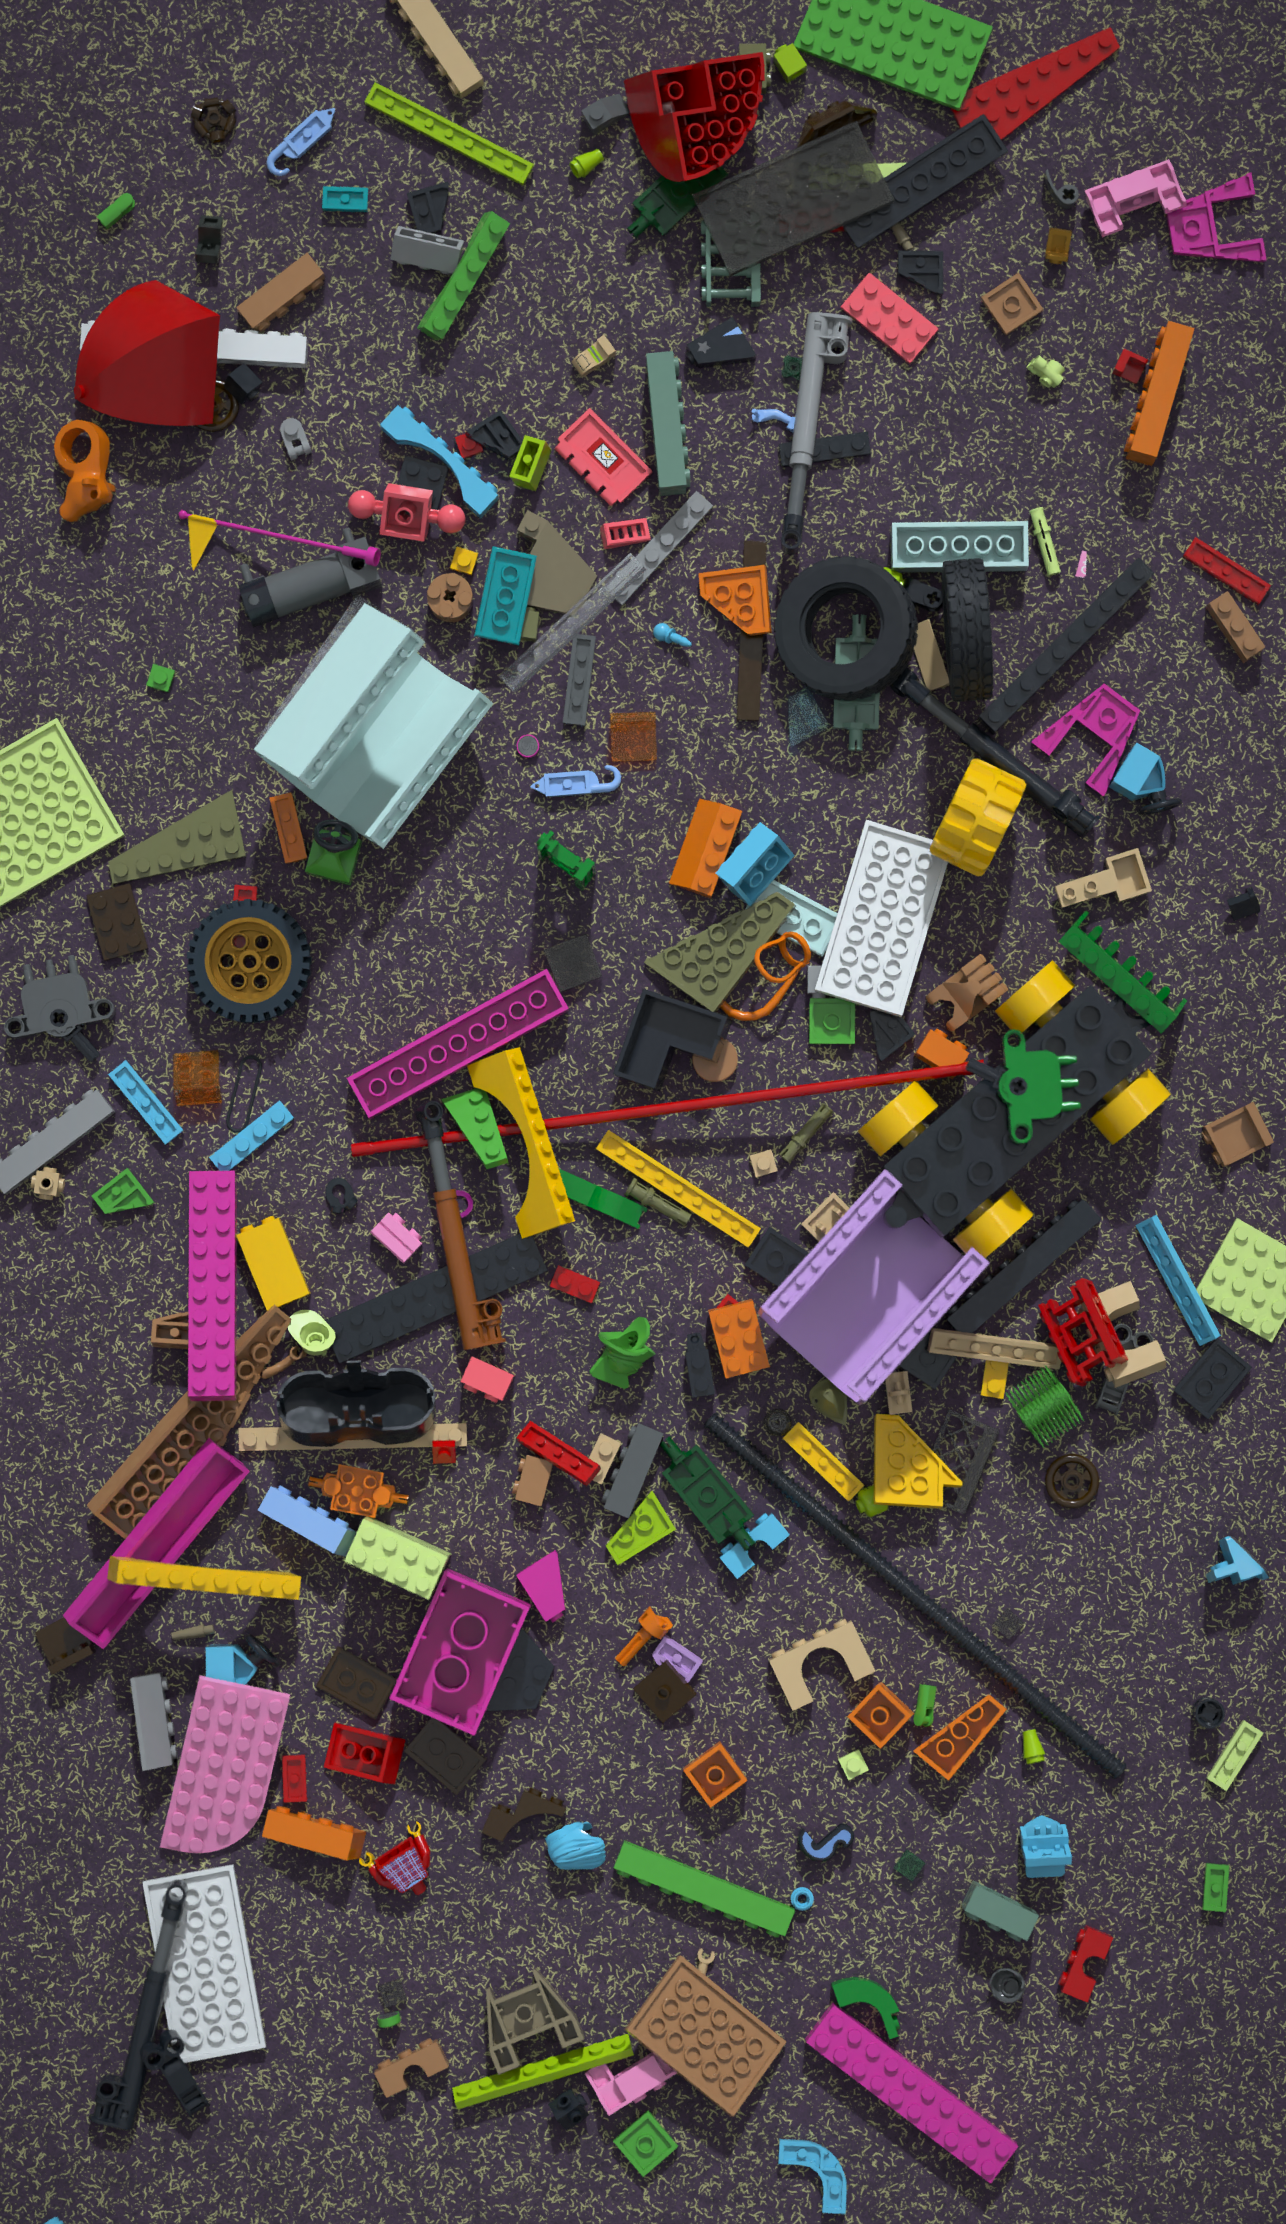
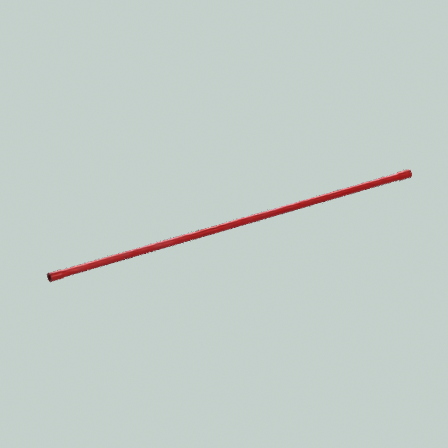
M968 1062L954 1065L543 1119L546 1130L974 1074L966 1071L965 1068ZM518 1123L497 1125L500 1136L522 1134ZM461 1130L444 1132L442 1137L443 1144L468 1141ZM422 1135L377 1142L351 1144V1151L353 1157H359L380 1152L428 1146V1143Z

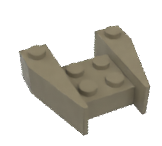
M537 1968L532 1971L536 1982L499 1998H495L491 1987L486 1989L489 2049L498 2075L521 2065L514 2043L552 2027L556 2030L562 2048L585 2039L577 2015Z

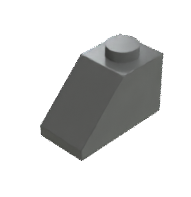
M620 94L601 98L581 110V118L593 136L630 114L629 108Z

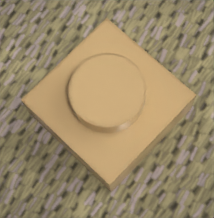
M771 1149L749 1156L756 1178L778 1171Z

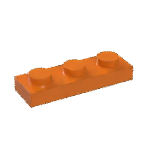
M292 792L270 797L285 864L308 859Z

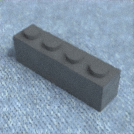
M638 1423L637 1427L632 1425L627 1437L631 1439L628 1448L623 1447L619 1457L622 1464L619 1469L615 1468L610 1481L614 1483L611 1490H605L601 1502L605 1503L603 1508L626 1518L630 1517L664 1433Z

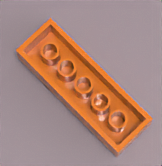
M1168 321L1165 327L1161 326L1155 345L1159 347L1155 348L1149 362V366L1153 368L1148 370L1143 383V388H1146V391H1142L1136 409H1140V412H1136L1130 430L1134 431V433H1130L1125 444L1124 451L1128 452L1126 459L1150 466L1156 460L1195 328Z

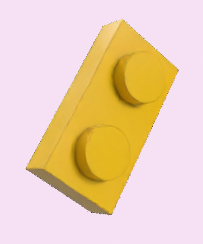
M985 1361L981 1396L1004 1398L1009 1363Z

